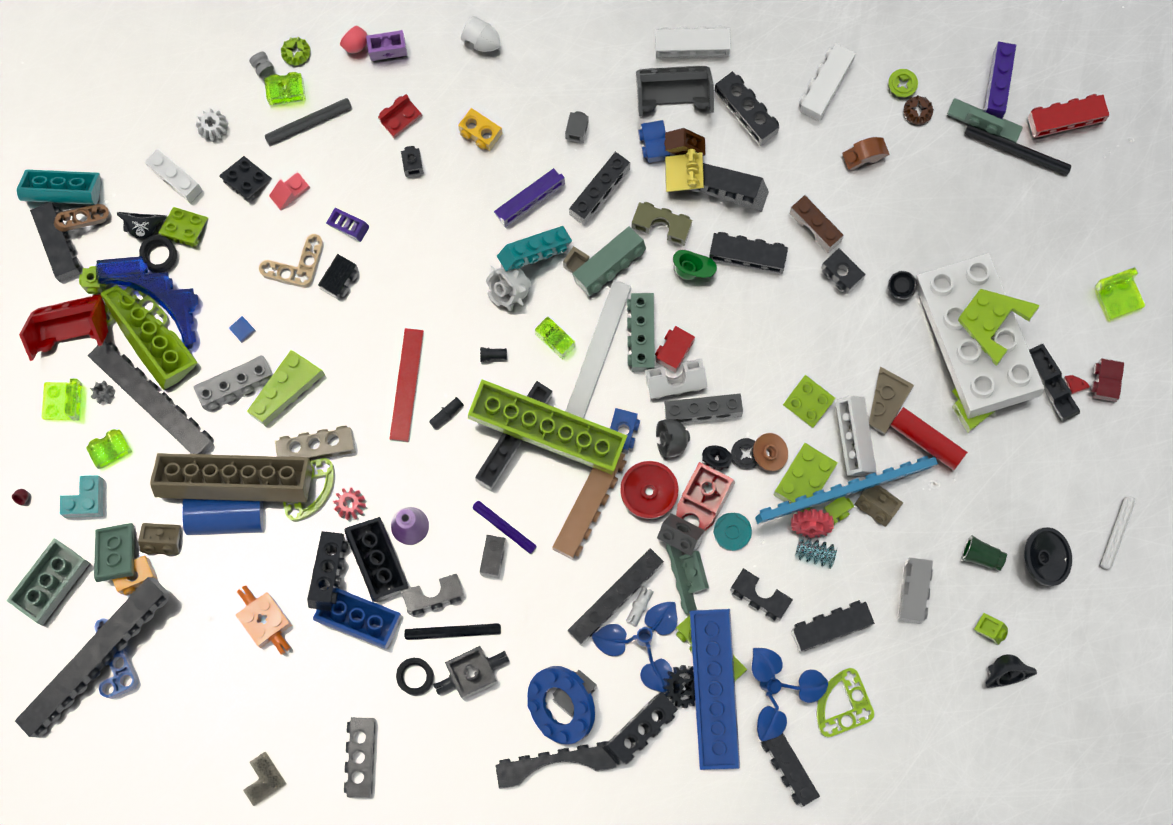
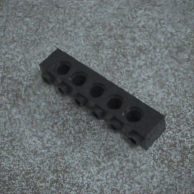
M649 548L567 630V633L582 646L592 634L664 565V561Z

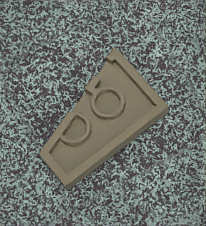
M880 367L869 426L885 435L914 385Z

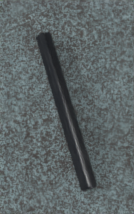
M968 124L965 130V135L1062 174L1068 175L1072 166L1068 163L998 135L991 134L978 127Z

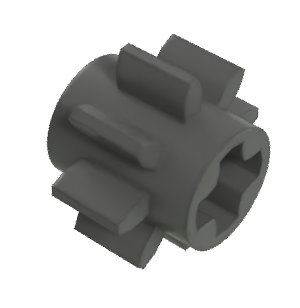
M105 380L102 383L95 381L94 387L89 388L93 392L90 397L92 399L97 398L98 404H101L102 401L109 403L108 399L114 397V394L110 391L114 387L112 385L107 386Z

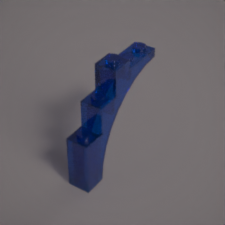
M143 256L96 260L95 267L98 284L126 286L154 299L167 311L175 322L186 348L192 349L193 342H196V334L191 329V324H194L193 313L189 312H194L196 306L199 305L198 294H194V288L172 290L173 280L169 278L168 272L147 274V262H143Z

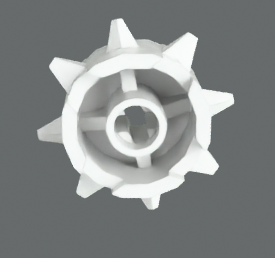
M500 265L499 269L490 266L492 272L487 276L486 283L489 287L487 294L491 301L497 306L503 305L507 307L509 311H512L513 305L516 302L523 306L522 299L527 296L531 287L530 279L526 277L520 268L506 272L502 265Z

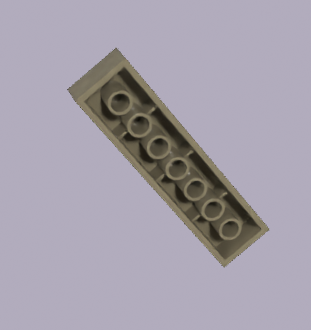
M157 453L149 485L154 498L307 502L313 470L309 457Z

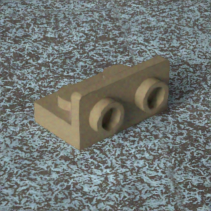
M880 485L865 489L855 502V505L860 510L885 527L903 504L902 501Z
M142 523L138 539L140 552L146 554L178 555L181 525Z

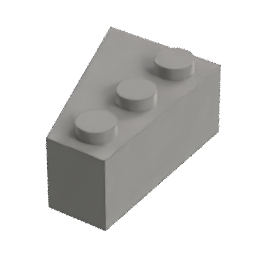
M909 557L904 563L898 611L899 621L921 624L924 619H927L928 608L926 607V602L930 598L929 584L933 575L932 560Z

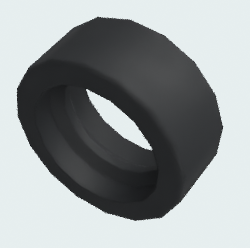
M152 235L141 244L139 257L147 269L161 273L171 269L175 264L177 250L167 237ZM155 244H164L169 250L168 258L161 264H153L147 257L148 250Z
M412 657L400 663L395 677L402 691L408 695L417 696L424 694L430 689L433 684L434 674L432 668L425 660ZM411 665H419L426 672V681L418 688L407 686L403 679L404 671Z

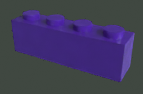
M998 41L993 52L984 112L1003 119L1007 109L1016 44Z

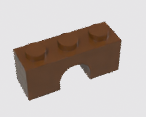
M806 195L791 206L789 214L802 227L805 225L813 232L816 238L815 241L827 253L842 242L844 235Z

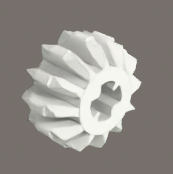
M211 108L209 113L203 110L204 116L197 117L199 122H196V127L199 128L197 132L204 139L210 137V140L214 141L215 136L221 139L220 133L226 134L224 128L228 127L225 115H221L219 110L214 113V110Z

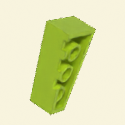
M291 349L251 404L247 413L264 426H267L288 405L295 402L303 392L311 388L318 379H321L325 375L323 370Z

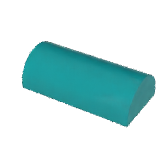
M25 169L16 188L17 197L20 201L96 205L100 196V173Z

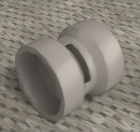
M264 51L254 54L249 60L251 66L256 68V73L260 78L269 75L274 70L272 62L267 60L268 56Z

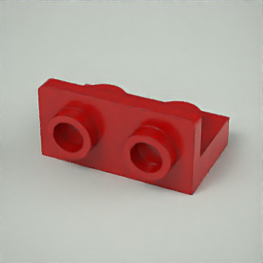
M405 94L403 97L399 96L392 106L384 108L379 113L378 119L380 124L394 139L422 117V113L410 101L409 96Z

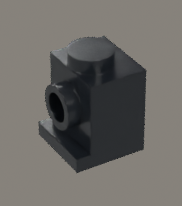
M415 146L405 147L404 151H401L405 177L424 174L419 148H415Z

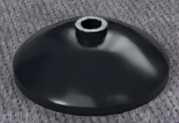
M1045 527L1035 530L1029 536L1025 545L1024 558L1031 576L1038 583L1045 586H1056L1064 582L1072 568V551L1064 535L1056 529Z

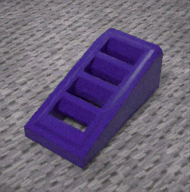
M336 207L326 222L332 228L360 242L369 229V225L365 221ZM339 215H341V218L339 219L338 223L335 224L337 218L339 217Z

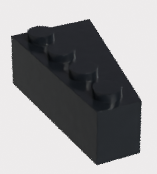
M703 163L704 188L691 189L692 191L703 192L762 212L769 193L762 177Z

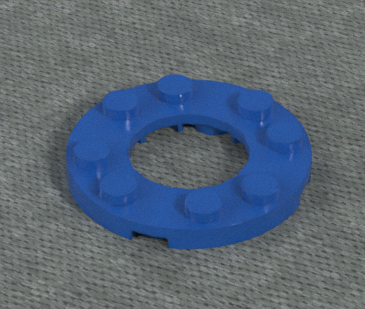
M549 666L533 676L527 692V707L533 721L544 736L560 744H573L590 733L595 721V705L591 693L588 694L583 686L584 681L575 672L566 667ZM550 688H560L571 698L574 705V716L570 723L563 724L557 722V719H553L551 711L546 707L547 702L545 698Z

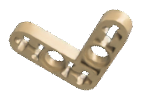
M311 234L306 238L298 267L272 260H264L259 265L260 274L264 278L302 288L309 287L313 282L323 249L322 238L317 234ZM317 239L319 244L314 246L313 250L315 253L310 252L312 250L310 242H314ZM312 256L314 263L306 265L304 264V259ZM270 265L272 270L277 271V276H275L274 271L266 273L263 268H267ZM284 269L291 271V275L288 278L281 277V272ZM295 271L297 276L303 277L304 274H306L308 280H304V282H302L300 278L295 277Z

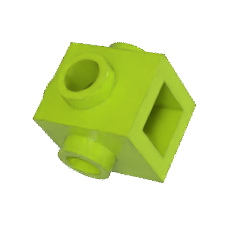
M89 266V268H83L82 274L79 275V285L88 294L102 293L108 285V276L100 267Z

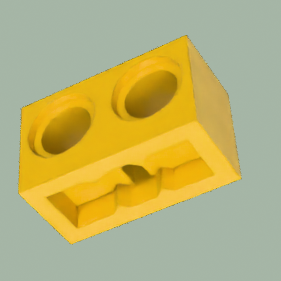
M470 108L458 125L460 135L467 140L472 139L483 150L487 149L490 151L503 134L502 127L473 108ZM470 123L476 124V127L473 129H470L467 126ZM485 133L492 135L488 139L482 137Z

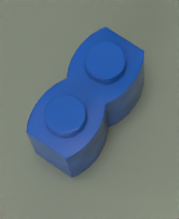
M663 120L641 124V129L638 130L639 140L643 141L645 146L642 147L643 158H647L648 163L665 160V157L670 156V152L665 150L666 131Z

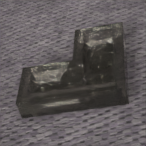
M267 751L262 752L249 761L259 779L244 788L243 792L253 807L287 785Z

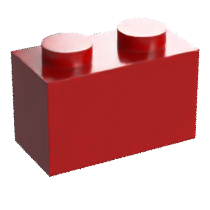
M677 326L673 330H668L664 338L666 340L663 346L660 345L655 353L657 356L656 362L674 373L679 369L695 341V336Z

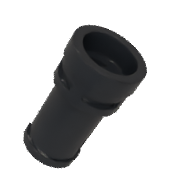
M480 347V362L507 360V348L490 349V347Z

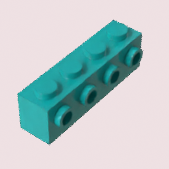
M560 226L506 244L497 254V258L506 272L515 268L519 269L524 265L533 264L539 260L548 259L553 255L566 252L572 239L564 226Z

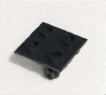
M245 156L219 175L223 179V183H227L233 191L236 190L237 194L240 193L246 201H252L255 197L253 194L272 179Z

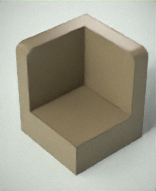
M573 246L563 261V267L573 273L589 260V256Z

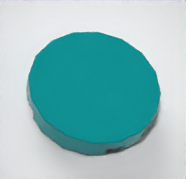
M731 512L723 514L718 518L714 525L713 534L715 541L720 547L728 551H737L749 543L752 536V527L745 516L740 513Z

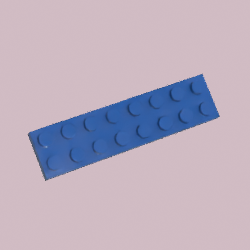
M730 609L691 610L690 623L700 770L739 769L740 756Z

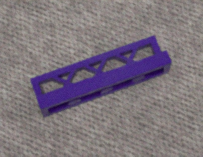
M553 168L497 208L494 214L506 228L564 186L565 177L562 173L558 174Z

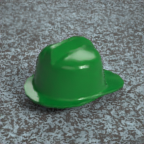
M678 250L673 255L674 271L685 280H692L696 277H711L717 271L716 263L707 256L688 250Z

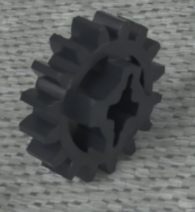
M681 665L680 669L673 667L674 672H667L670 676L669 679H663L667 682V685L662 686L663 689H667L666 697H671L669 700L672 703L675 702L676 707L682 705L683 708H688V704L695 706L693 666L686 668V665ZM683 673H687V674H688V675H685L684 678H682V677L679 676L680 674H683ZM684 695L689 696L688 699H685V700H681V699H680L681 697L683 698Z

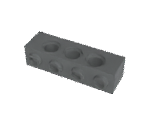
M741 393L665 401V419L689 423L742 417Z

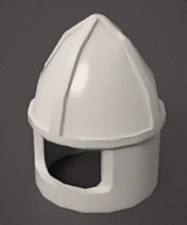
M475 16L468 21L461 35L463 42L467 43L470 41L474 44L475 50L482 52L494 51L501 47L500 37L490 23H486Z

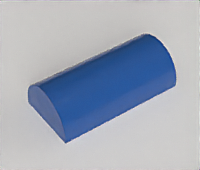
M183 499L182 522L184 533L186 536L263 533V501Z
M336 588L335 593H338L337 603L333 604L332 611L316 609L313 621L383 649H387L390 645L401 616L400 612Z

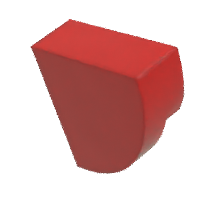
M1074 375L1064 377L1071 395L1090 388L1089 384Z

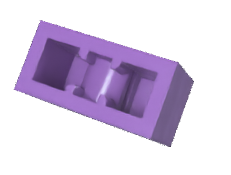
M403 30L366 36L371 61L407 56Z

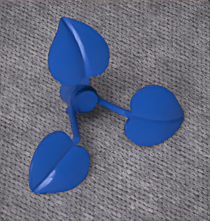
M663 602L650 608L644 619L648 627L640 628L637 631V635H633L628 640H625L627 637L626 630L619 624H608L592 634V639L597 648L609 656L623 654L625 652V644L633 640H637V643L641 646H646L651 664H646L642 667L640 673L641 681L649 689L663 693L667 692V689L662 688V686L667 685V682L663 679H669L670 676L667 672H672V668L665 659L660 658L655 662L653 661L650 643L653 637L652 632L655 630L660 635H667L675 630L678 621L675 602Z
M753 648V676L760 681L761 689L767 692L766 696L770 698L774 705V708L771 706L764 707L758 717V737L761 741H766L781 735L787 726V717L785 713L778 711L779 706L772 694L778 693L781 687L800 690L799 698L804 702L812 703L819 700L825 694L828 680L821 672L809 669L804 671L799 677L800 686L781 683L775 678V674L781 672L783 668V662L779 654L767 648Z

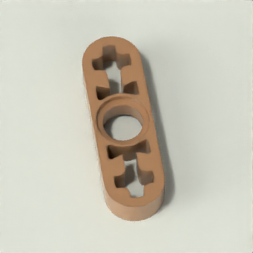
M96 204L60 212L55 217L54 226L59 231H69L100 224L107 220L109 210L105 205ZM99 211L100 213H103L102 217H100L99 214H96V212ZM84 214L87 220L81 222L77 220L76 215ZM60 219L67 221L66 225L60 222Z

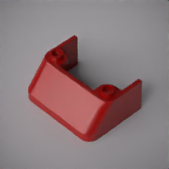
M93 295L33 310L19 333L29 360L34 361L39 351H50L57 341L89 334L91 339L97 341L98 346L103 345L108 334L103 298L101 295Z

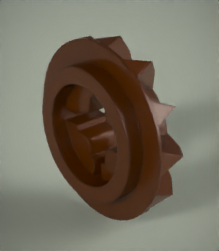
M917 95L907 100L903 111L909 122L921 125L931 119L934 109L932 102L926 97ZM918 104L921 109H924L920 115H918L917 110H914Z

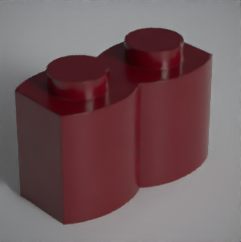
M1101 358L1098 363H1095L1093 374H1096V381H1093L1091 385L1093 398L1112 402L1119 400L1124 362Z

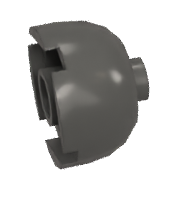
M664 419L658 421L656 437H660L661 444L657 443V447L661 456L670 458L680 455L685 451L690 441L689 431L677 420Z

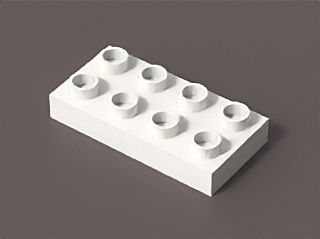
M989 253L916 276L918 294L968 419L1041 397L1044 386L1013 311H1011L992 337L993 341L1007 349V353L997 366L992 362L991 357L981 349L980 344L975 338L973 339L958 321L960 315L979 289L1006 295Z

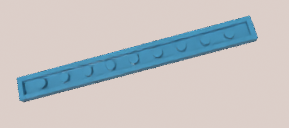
M928 456L917 459V463L911 464L909 461L899 465L900 468L896 470L890 467L883 470V474L877 475L872 473L865 476L866 479L862 481L856 478L848 481L846 486L842 487L841 484L830 487L831 491L824 492V489L814 492L812 497L807 498L804 495L796 498V502L789 504V501L778 504V508L771 509V507L761 509L759 510L760 514L755 519L757 524L770 521L930 469L937 465L938 462L936 457L929 459Z

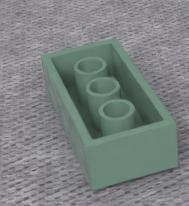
M54 537L6 601L35 623L43 626L90 562Z

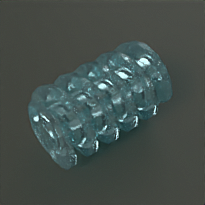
M801 535L795 555L798 554L800 561L806 556L807 563L813 558L814 565L820 560L821 567H824L828 562L829 569H831L835 561L837 549L834 550V544L827 548L826 542L819 546V540H815L812 544L810 537L804 542V536Z

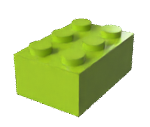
M804 443L773 495L784 502L789 501V504L796 502V498L804 495L807 498L812 497L814 492L823 489L838 462Z

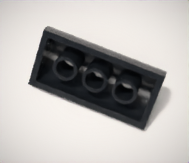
M380 516L344 528V533L372 602L386 600L400 594L401 590L409 588Z

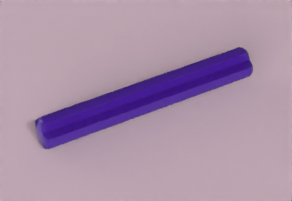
M480 500L473 504V510L528 553L534 552L537 546Z

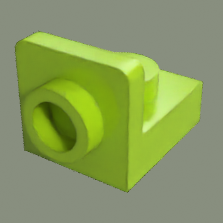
M983 613L974 629L977 633L993 640L998 645L1008 635V627L1005 623L986 613Z

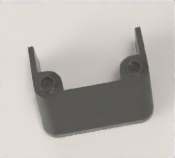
M710 67L648 68L636 71L639 116H643V111H652L656 104L693 102L697 108L705 109L709 106L710 113L714 112V83Z

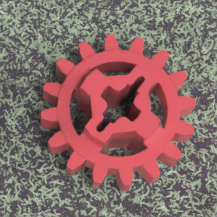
M804 509V512L798 511L797 514H793L791 527L793 531H796V534L802 533L803 537L808 535V537L814 538L815 536L820 537L821 534L827 536V532L831 533L832 529H834L833 516H829L828 512L823 513V510L817 512L816 509H810V511Z

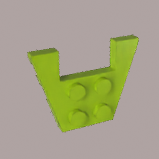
M979 289L960 315L958 321L973 339L975 338L980 344L981 349L991 357L992 362L997 366L1007 353V349L993 341L992 337L1011 311L1030 321L1039 309V305Z

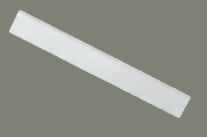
M613 280L565 410L566 412L584 418L631 290V285Z

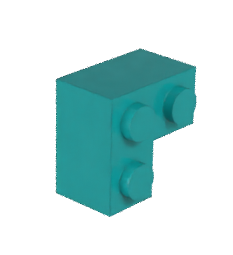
M79 475V495H60L59 515L64 518L103 517L104 479L99 475Z

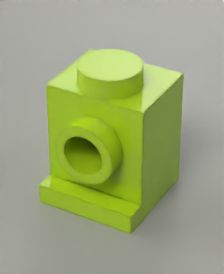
M843 496L824 507L823 513L828 512L829 516H833L835 526L838 523V518L842 521L850 515L849 511L854 508V504L849 498Z

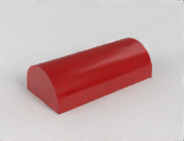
M905 407L901 409L890 425L953 471L968 453Z

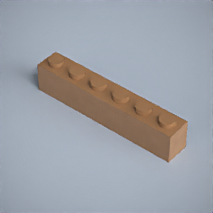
M620 454L612 475L592 468L552 546V550L574 560L575 556H580L583 550V546H581L583 540H588L592 529H590L592 523H596L600 517L601 512H599L601 505L605 506L610 497L607 494L610 487L614 489L618 478H616L618 472H622L627 464L625 454Z

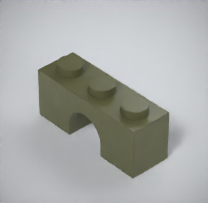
M639 202L631 228L649 234L654 224L663 223L669 228L667 240L685 246L693 220L684 214H673L671 210L666 208H656L649 202Z

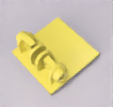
M689 149L688 153L684 155L665 157L666 192L704 188L703 153H696L695 149Z

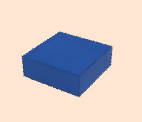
M243 316L228 327L241 343L256 331Z

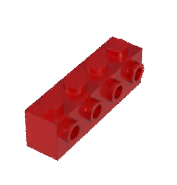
M1097 94L1087 96L1086 99L1079 100V98H1074L1064 104L1058 102L1047 108L1036 107L1030 112L1028 121L1033 138L1105 122L1109 117V111L1104 95L1097 96Z

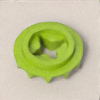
M290 37L289 40L284 41L281 48V56L290 65H301L310 56V46L305 39ZM297 45L300 52H296L293 56L291 49H294Z
M898 69L890 75L888 86L891 93H894L897 97L906 98L910 95L912 96L917 90L918 79L912 71ZM899 80L902 82L908 81L906 84L907 88L904 86L898 87L900 84Z

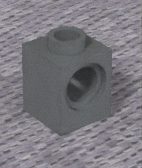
M580 111L570 112L565 139L584 143L589 116Z

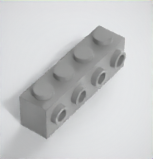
M260 355L193 385V389L201 407L204 410H213L224 401L226 403L231 402L242 393L246 395L254 390L253 388L258 386L264 387L273 374L265 357Z

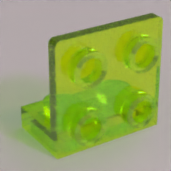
M1135 267L1103 278L1095 285L1110 320L1145 307L1134 281V278L1138 275Z
M70 378L69 382H44L41 418L43 420L80 421L83 383L77 378Z

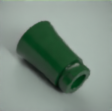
M973 535L969 537L962 553L963 561L973 562L999 571L1003 568L1007 558V553L979 540Z

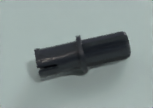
M455 397L445 407H441L442 410L429 420L430 425L437 429L446 420L452 419L451 416L463 407L464 404L458 397Z

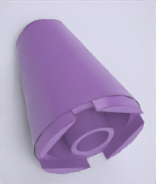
M408 506L399 509L393 515L390 528L392 535L398 542L405 545H414L426 537L429 531V521L422 510Z

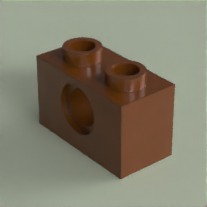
M685 128L665 132L664 144L666 151L675 155H684L688 153L689 149H695L696 153H703V156H705V137Z

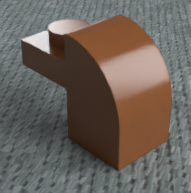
M871 137L853 144L854 147L842 153L848 170H854L867 162L875 163L890 155L882 137Z

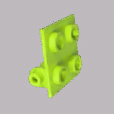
M173 207L159 234L175 242L180 240V244L185 242V244L191 247L198 246L199 239L197 238L208 217Z
M804 375L783 405L813 428L836 398L807 375Z

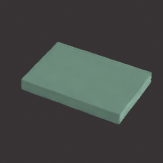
M131 522L95 529L94 580L96 583L133 576L134 524Z

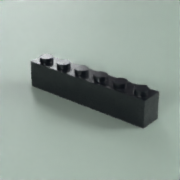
M536 381L527 397L547 404L553 394V390ZM503 433L476 474L475 481L491 491L523 440Z

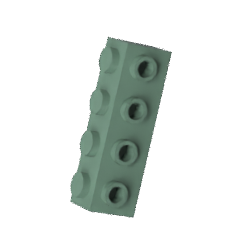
M628 226L572 273L575 283L589 297L593 293H597L606 282L613 280L618 272L627 268L630 262L644 253L646 250L644 240Z
M631 293V299H627V311H631V318H627V329H631V336H627L628 347H631V355H628V366H632V372H645V370L655 368L654 293Z

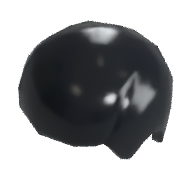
M898 271L889 279L888 289L895 298L906 300L916 292L917 281L910 272Z

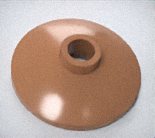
M766 433L759 436L755 441L753 454L761 468L767 471H776L786 464L788 448L780 436L774 433Z

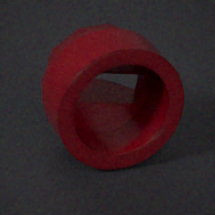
M20 488L14 491L11 498L16 504L24 505L29 498V493L26 489Z

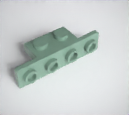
M956 98L953 99L947 113L948 116L1015 143L1023 129L1018 124L985 113L984 110Z
M666 543V550L671 559V569L676 578V588L681 597V607L685 614H690L691 610H697L693 594L709 589L700 552L695 551L692 556L688 554L682 555L681 550Z

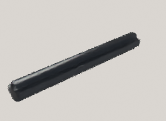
M500 623L409 628L404 629V638L410 640L500 634L501 625Z

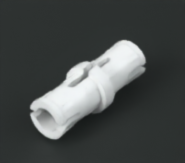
M642 586L637 600L632 603L633 608L626 622L629 624L632 622V625L637 627L643 611L647 610L646 605L654 592L653 590Z

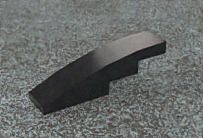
M1040 344L1029 349L1044 386V391L1062 422L1080 414V409L1071 397V391L1062 378V372L1045 345Z

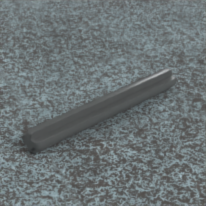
M348 98L342 99L265 134V139L268 144H272L350 109L351 103Z

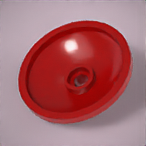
M643 461L633 465L623 476L620 487L621 498L626 508L634 515L646 519L658 518L668 513L675 505L679 491L674 473L667 466L656 461ZM651 489L653 494L647 495L646 490Z

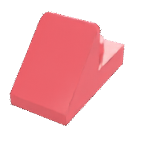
M297 172L285 182L280 179L269 194V197L282 210L307 191L310 186Z

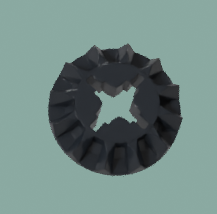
M743 438L735 442L731 449L735 465L742 469H751L758 464L753 454L755 440ZM752 448L750 452L751 458L745 457L741 459L743 455L742 450L747 451Z
M711 445L702 452V461L706 462L707 466H712L713 469L719 468L722 471L723 468H729L733 460L731 453L721 446Z

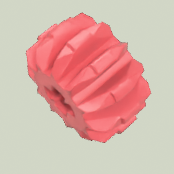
M353 487L349 488L348 493L343 488V495L336 493L339 500H333V504L338 505L334 508V511L339 512L338 516L340 518L345 515V519L349 520L350 515H352L354 519H357L355 513L358 512L362 515L363 511L360 508L366 507V504L362 503L365 497L359 496L360 490L354 492ZM348 500L352 502V507L350 508L347 506Z

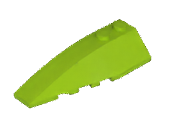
M115 285L101 293V297L120 330L162 390L180 382L197 365L198 362L177 334L172 330H168L158 318L155 319L151 316L146 308L139 306L135 299L122 288Z

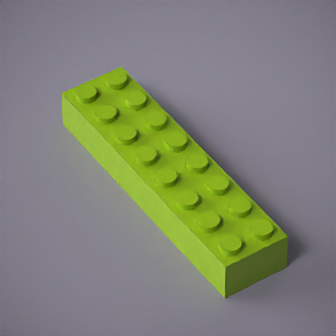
M481 379L467 415L469 420L611 475L615 470L628 436Z

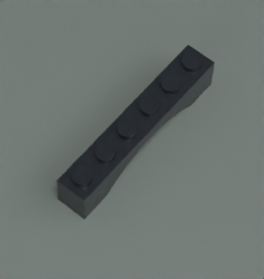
M608 741L597 742L596 747L589 748V745L586 744L577 746V750L569 751V748L558 749L557 754L550 755V752L547 751L538 753V757L530 758V755L519 756L518 761L511 762L510 758L499 760V764H495L498 787L499 789L519 786L534 771L554 763H578L597 772L615 769L617 766L614 760L602 748Z

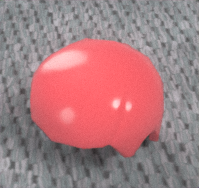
M354 26L343 36L340 46L348 53L362 51L367 45L366 31L359 26Z

